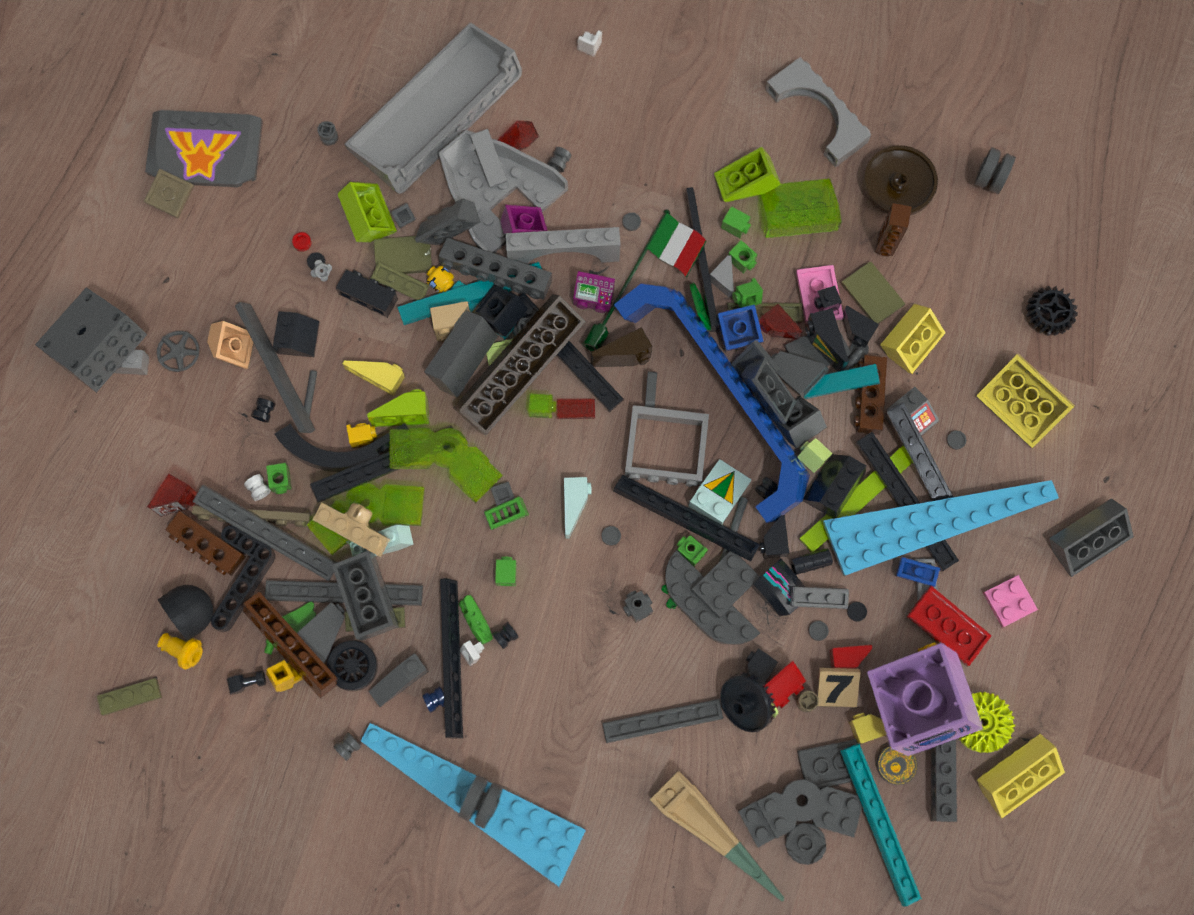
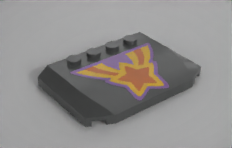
M173 110L153 112L145 172L149 176L156 177L159 169H162L198 186L237 188L247 181H255L257 178L261 143L262 118L251 114Z

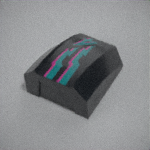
M780 559L751 587L778 616H786L798 608L790 606L791 586L804 585L790 567Z

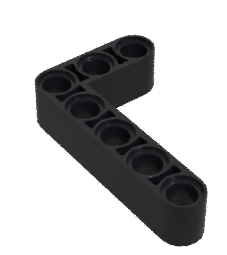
M232 525L226 526L222 530V539L250 558L212 616V627L222 633L228 632L233 627L243 611V603L252 597L276 558L274 551L269 546ZM236 532V537L233 540H228L229 534ZM249 541H252V547L248 550H245V544ZM264 551H269V556L266 559H261V554ZM257 567L258 574L251 576L250 571ZM243 584H247V591L240 593V587ZM232 601H236V608L229 610V604ZM221 618L226 619L223 627L218 626V621Z

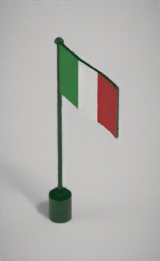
M668 209L663 211V217L603 323L593 324L582 345L588 351L593 352L603 346L609 335L608 328L605 325L615 309L614 304L621 299L648 250L659 260L679 270L686 278L689 275L707 241L697 231L679 223L670 215Z

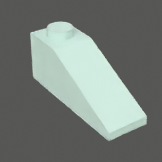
M587 477L564 478L566 539L570 538L588 501V495L591 494V483H587Z

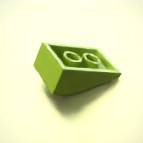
M763 147L756 149L714 173L724 202L765 194L781 185L771 157Z
M419 389L411 390L367 413V417L371 425L375 427L400 426L404 423L406 425L430 424L429 401L425 391L422 392Z

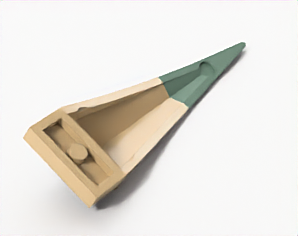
M679 771L650 799L664 815L710 845L780 901H784V896L696 786L692 785Z

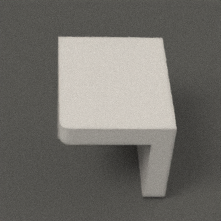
M598 30L596 36L585 32L583 37L579 36L578 50L594 56L602 42V32Z

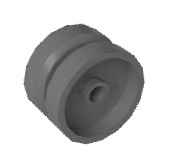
M991 147L980 165L974 185L984 188L989 180L992 179L989 191L999 194L1011 172L1016 157L1007 153L998 163L1001 151Z
M477 775L465 797L458 817L469 821L474 813L478 811L475 817V825L485 829L498 807L504 787L494 782L490 785L487 793H485L488 781L486 778Z

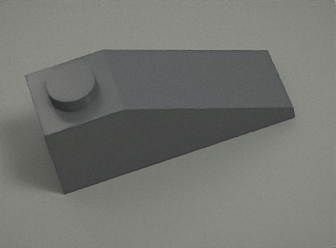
M414 653L368 692L381 708L429 671Z

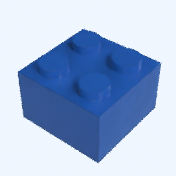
M755 305L717 314L725 352L748 347L756 340L760 344L764 342Z

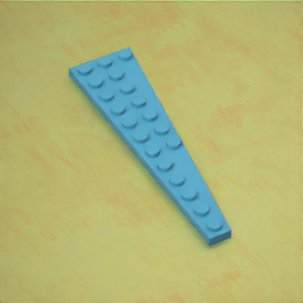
M1052 480L829 519L822 522L842 574L846 576L1048 503L1059 497Z
M371 723L369 724L361 742L456 812H460L476 775ZM488 782L485 793H487L492 783ZM504 789L500 796L498 807L486 828L483 829L477 826L558 887L586 831ZM476 811V812L474 813L473 817L469 820V821H470L471 823H473L474 825H475V817H476L478 811Z

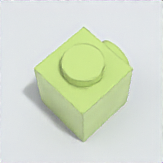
M815 438L811 443L808 441L804 443L800 448L802 452L797 458L815 473L833 453Z

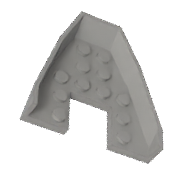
M465 130L439 152L449 190L455 202L460 199H466L475 203L481 222L468 229L478 248L496 253L506 244V234H503L500 219L491 210L517 189L534 207H541L543 212L568 190V181L555 168L503 142L492 139L508 181L490 188L471 135L475 133Z

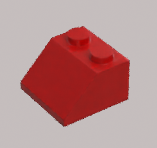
M794 661L790 662L765 685V687H769L766 693L768 695L773 693L771 698L775 700L772 704L776 705V708L779 706L782 709L790 701L788 697L792 693L797 695L805 688L802 684L806 680Z

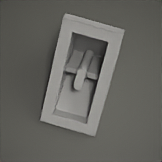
M727 256L710 274L711 283L727 297H732L734 292L731 256Z

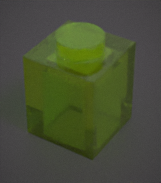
M530 394L529 417L552 418V412L556 413L557 401H553V395Z

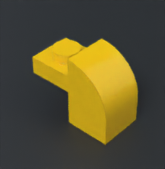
M285 660L266 669V674L276 692L286 691L292 688L293 684L303 680Z

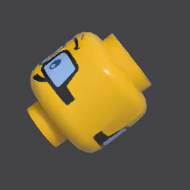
M441 265L437 268L433 266L427 272L429 276L427 284L437 293L448 291L455 283L453 281V274Z

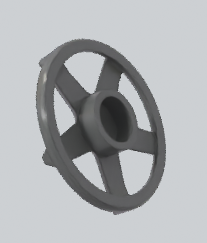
M171 332L163 336L158 344V361L167 370L173 372L185 371L197 361L200 352L199 344L188 332ZM175 335H183L177 344L168 338ZM188 337L195 343L196 350L185 348ZM165 343L170 352L161 357V348ZM186 355H195L194 360L184 367L183 358ZM174 358L176 359L178 369L171 368L164 362Z

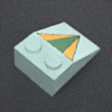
M719 459L691 499L688 507L723 525L752 480Z

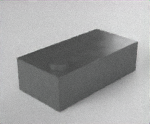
M465 310L424 373L440 390L458 397L497 339V334L483 317Z
M366 551L332 565L357 640L364 641L399 627L374 553Z

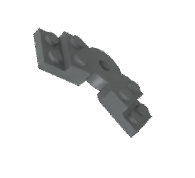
M795 779L783 787L781 794L772 791L738 810V813L754 843L759 848L795 829L796 821L811 820L816 827L854 838L862 804L857 795L827 786L818 789L810 781ZM803 794L806 802L799 806L796 803V798L798 795Z

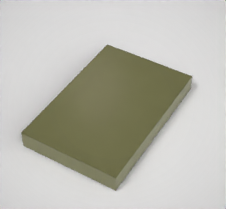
M416 236L374 240L376 266L378 262H381L404 274L428 272L432 268L431 245L416 242Z
M871 261L841 282V285L866 316L878 324L905 306V302Z

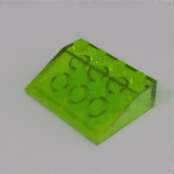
M831 179L782 183L771 191L759 195L765 238L839 230L842 221Z

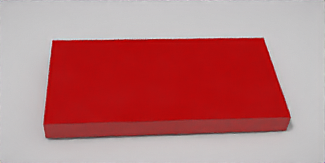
M932 586L926 589L906 616L939 644L943 643L958 654L959 660L966 666L971 665L992 636Z

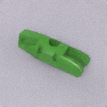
M470 595L465 596L459 603L464 618L476 639L482 645L493 639L488 623L473 597Z

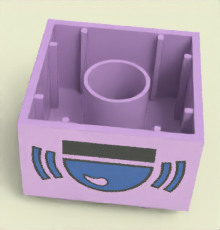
M943 643L867 672L891 749L910 756L983 729L958 654Z

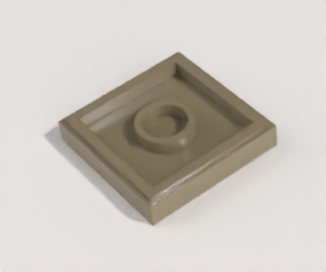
M159 169L144 202L179 218L194 185Z

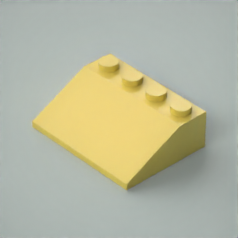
M1017 354L976 395L1032 448L1075 406L1020 354Z

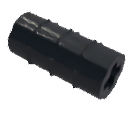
M828 548L790 558L791 569L796 575L812 570L815 571L816 569L833 564L832 555Z

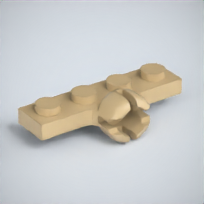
M321 503L313 518L315 522L378 556H382L390 541L389 538L368 526L372 512L360 504L352 503L348 511L343 514L329 505Z

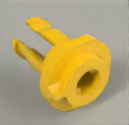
M167 632L160 637L157 647H161V651H166L178 659V666L187 670L195 666L201 659L203 649L200 640L192 638L184 641L168 635L169 633Z

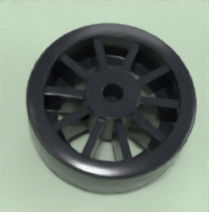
M350 640L340 643L331 651L327 660V667L337 677L336 686L346 691H359L368 687L374 681L378 672V660L369 646L360 641ZM351 649L356 650L354 657L351 656ZM345 651L348 655L347 659L340 656ZM362 652L364 655L358 659L359 653ZM338 657L344 661V664H336ZM367 659L368 664H361V662ZM336 668H344V670L337 673ZM361 668H367L366 673L362 672ZM348 673L346 680L341 678L343 675ZM361 673L364 676L358 679L357 674ZM352 675H354L355 681H350Z

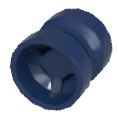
M440 686L435 688L433 693L427 692L422 695L430 713L435 711L439 705L444 707V692Z

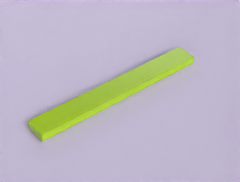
M904 446L899 448L890 457L900 473L912 464ZM875 472L857 486L837 518L856 515L885 488ZM825 515L799 539L811 553L815 552L829 539L822 522L833 519L828 515Z

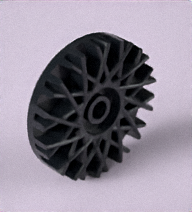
M742 672L733 675L722 685L720 692L721 705L727 718L737 728L750 733L759 732L767 727L775 718L772 715L776 712L774 710L776 705L771 706L775 699L771 698L773 693L769 695L766 693L769 687H765V682L760 684L757 682L759 677L756 678L755 674L748 676V672Z

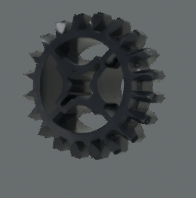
M1047 286L1045 289L1040 288L1038 292H1034L1028 300L1029 304L1026 306V310H1028L1026 316L1031 317L1029 323L1035 324L1033 329L1038 327L1040 328L1039 334L1046 331L1047 336L1051 333L1057 336L1059 333L1063 334L1066 330H1069L1072 324L1076 322L1075 317L1078 315V312L1075 311L1077 305H1073L1075 299L1069 298L1070 293L1064 294V288L1058 291L1057 286L1052 289L1050 286ZM1050 299L1047 304H1039L1041 300ZM1056 318H1064V321L1054 323V320Z

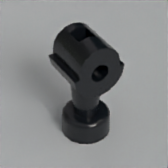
M263 670L256 671L255 676L244 678V675H236L226 679L230 695L242 693L246 687L257 684L259 687L266 685Z

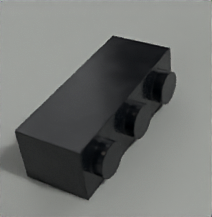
M346 269L336 286L338 295L388 318L398 300L396 291L389 286L383 287L372 278L366 279L362 277L363 275L355 270L351 272Z

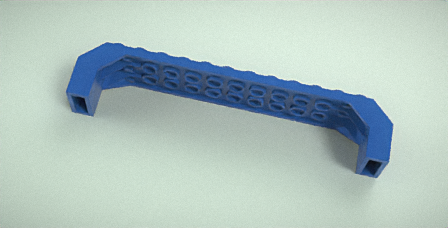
M639 284L615 303V307L624 320L637 323L655 308L672 310L677 314L782 463L778 490L755 507L766 523L775 522L781 515H785L799 505L805 495L810 478L809 472L797 458L791 446L776 428L749 387L744 383L737 370L729 362L717 342L707 331L705 325L697 317L695 311L687 303L682 293L668 287Z

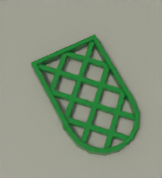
M691 283L690 290L697 314L709 331L711 326L702 296L695 283Z

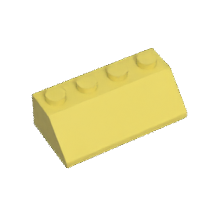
M1039 734L1005 760L999 762L987 773H984L977 781L986 799L997 814L1003 818L1064 774L1065 771L1056 747Z

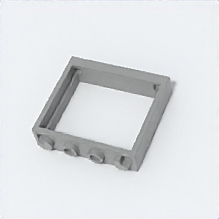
M633 405L625 476L634 480L644 478L653 483L661 480L667 481L666 483L671 485H677L678 483H686L688 487L701 485L709 414ZM637 418L702 426L697 473L687 474L632 467Z

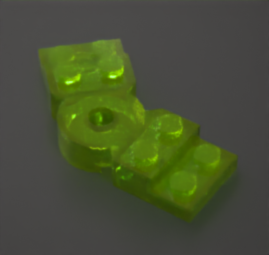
M430 428L389 430L390 469H429L434 463L440 467L448 468V478L475 504L503 476L489 463L490 460L477 447H468L467 439L456 429L444 428L436 433ZM449 445L453 448V451L446 452L443 446Z
M365 483L349 490L346 495V501L336 500L330 507L345 514L352 503L361 505V502L367 499L370 500V504L365 508L372 512V517L368 524L379 519L386 526H421L425 487L385 484L379 490L373 484ZM314 520L307 524L308 528L331 555L336 553L346 543L352 542Z

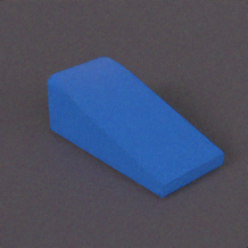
M901 557L896 577L935 587L940 568Z

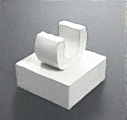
M470 640L462 645L460 652L469 666L479 660V654L484 649V646L481 642L473 646Z

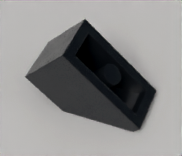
M846 306L843 311V322L848 339L855 346L865 348L879 324L851 307Z
M781 515L764 535L762 542H759L760 554L764 555V559L787 557L789 555L785 515Z
M758 648L756 652L751 651L746 658L748 662L746 672H748V676L755 674L756 678L759 677L757 682L760 684L767 680L778 664V661Z

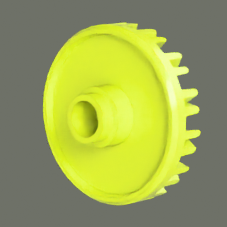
M986 692L973 693L972 697L980 720L984 719L985 726H983L982 730L958 739L965 747L975 752L990 753L997 751L1009 743L1008 740L1012 738L1011 734L1015 731L1013 729L1015 727V724H1013V719H1015L1012 716L1013 712L1009 710V704H1005V700L998 698V695L995 696L993 693Z

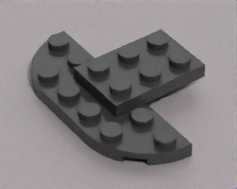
M677 550L673 553L665 570L667 592L674 604L705 635L721 644L740 645L753 640L760 634L733 606L760 578L740 556L730 551L703 577Z

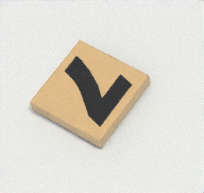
M819 668L818 706L857 707L860 669Z

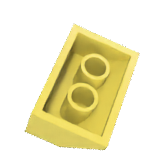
M914 304L881 343V347L890 359L908 373L913 374L944 336L945 331L931 308Z

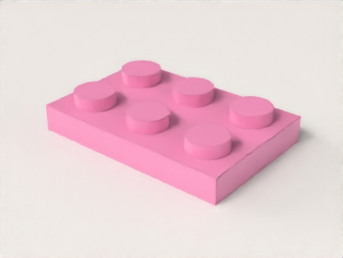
M833 265L796 271L805 323L811 313L819 312L814 304L817 291L834 285L838 291ZM840 305L838 310L833 311L836 320H842L844 317L842 306Z

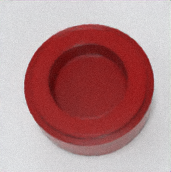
M305 232L296 233L292 238V244L297 251L304 252L311 247L312 241Z

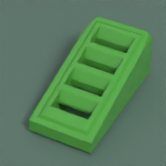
M521 497L512 499L484 512L491 530L529 515ZM516 504L519 507L520 513H517ZM508 507L511 508V511L513 513V516L511 517L507 509ZM501 510H503V513H504L505 518H506V519H504V520H503V518H502V516H501V513H500ZM493 513H496V516L499 521L498 523L495 522L494 517L492 515Z

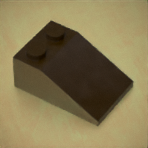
M640 327L591 352V364L594 367L644 365L650 361L653 346L643 328Z

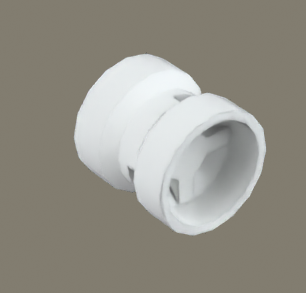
M260 474L254 475L244 483L246 489L251 491V497L254 501L263 499L271 492L268 485L263 483L264 479Z

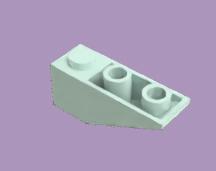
M394 525L378 532L390 539L383 554L414 545L409 526ZM354 542L349 543L352 557L368 551Z

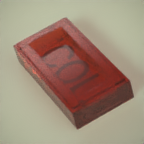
M557 399V419H595V399Z

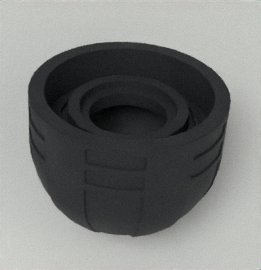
M181 585L158 599L165 613L187 641L202 632L212 619V601L209 595L197 586Z

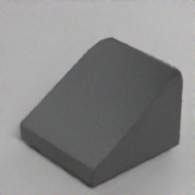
M406 202L390 210L399 228L416 220Z

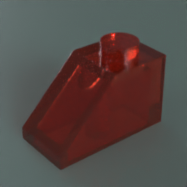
M517 120L497 141L521 151L528 148L539 135L532 121Z
M779 304L775 305L760 318L761 330L766 334L768 333L771 337L798 340L802 335L803 331Z

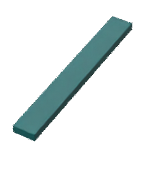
M539 262L530 265L542 269ZM510 275L508 277L514 278L516 277V275ZM477 281L399 306L398 311L403 325L432 317L430 308L466 301H468V305L479 302L492 288L494 283ZM527 281L526 283L532 284V283H534V282H533V281ZM501 287L509 292L512 291V289L508 287Z
M860 743L840 750L901 905L902 907H907L922 898Z

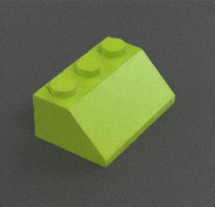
M349 182L337 194L356 242H373L376 239H381L397 232L378 184Z

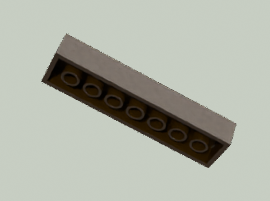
M552 294L456 403L453 409L478 432L486 436L586 321L561 296Z

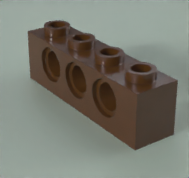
M892 203L878 232L875 253H879L884 257L894 255L908 229L911 206Z
M864 355L863 359L858 362V368L876 364L880 384L856 389L859 390V397H856L855 401L858 415H855L854 426L857 427V433L869 434L873 432L874 435H880L883 430L887 357ZM866 392H872L874 398H869ZM865 410H871L873 416H867Z
M181 511L177 513L165 529L170 533L168 536L176 543L182 541L186 544L184 546L186 550L192 554L195 551L201 555L199 559L208 565L211 562L217 566L215 570L224 576L226 573L233 576L246 558ZM193 530L192 537L186 539L185 534ZM204 541H208V547L201 550V544ZM219 552H224V557L221 560H216V555Z

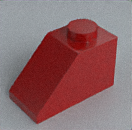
M872 645L832 648L829 650L831 668L856 669L872 650Z

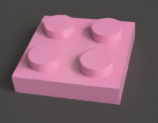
M1019 575L983 593L1002 628L1038 610Z

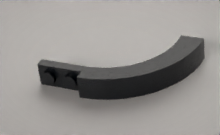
M404 423L366 447L348 452H332L317 448L306 442L291 424L274 433L283 447L296 459L313 468L330 472H340L380 456L379 453L388 452L392 445L397 442H404L408 439V435L411 434L409 428Z

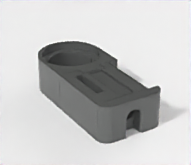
M648 371L645 407L655 408L657 372Z

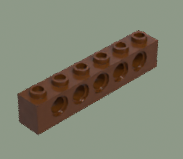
M260 592L243 603V613L320 699L336 687L337 677Z

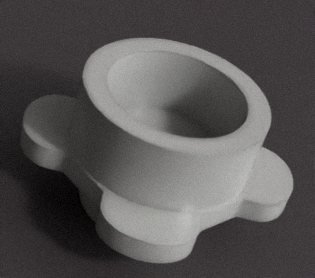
M316 260L314 263L315 267L310 272L311 276L318 277L321 281H327L332 266L322 263L321 260Z

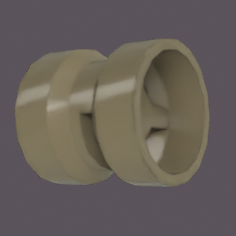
M812 691L803 692L796 700L797 707L802 712H810L816 709L819 703L818 696Z

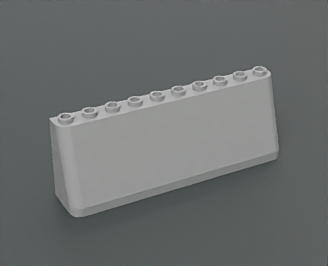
M469 23L345 143L347 150L397 193L405 192L440 157L439 152L465 130H468L520 78L522 68L515 50L474 24Z

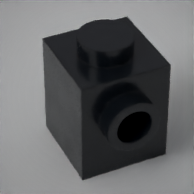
M835 285L817 291L814 298L815 307L819 311L831 308L833 311H836L842 303Z

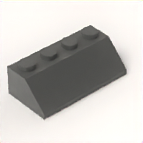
M1111 498L1050 537L1049 540L1053 553L1069 576L1073 577L1134 536L1127 508Z

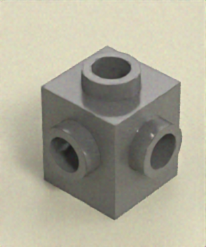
M635 590L626 595L627 599L624 600L625 606H623V609L628 617L631 616L635 623L653 614L650 606L652 601L647 593L644 595L642 591L637 593ZM638 603L640 607H636L634 604Z

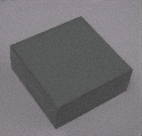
M509 482L491 488L497 506L515 499Z

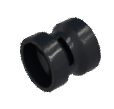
M257 398V409L252 411L251 417L261 422L269 423L271 418L269 413L274 410L275 404L269 400Z
M508 622L502 626V629L492 633L503 649L508 646L509 642L519 638Z

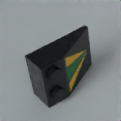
M833 309L811 313L804 327L805 337L809 338L810 344L837 372L844 371L849 360Z

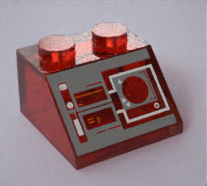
M168 474L147 507L160 517L185 511L195 504L193 500L197 492L185 482Z

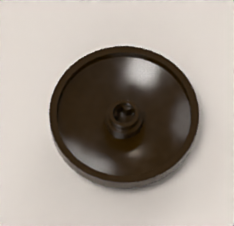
M896 145L880 150L871 158L864 172L863 183L866 195L879 210L888 214L892 203L911 206L910 215H913L925 209L932 201L938 187V175L935 166L924 153L909 146Z

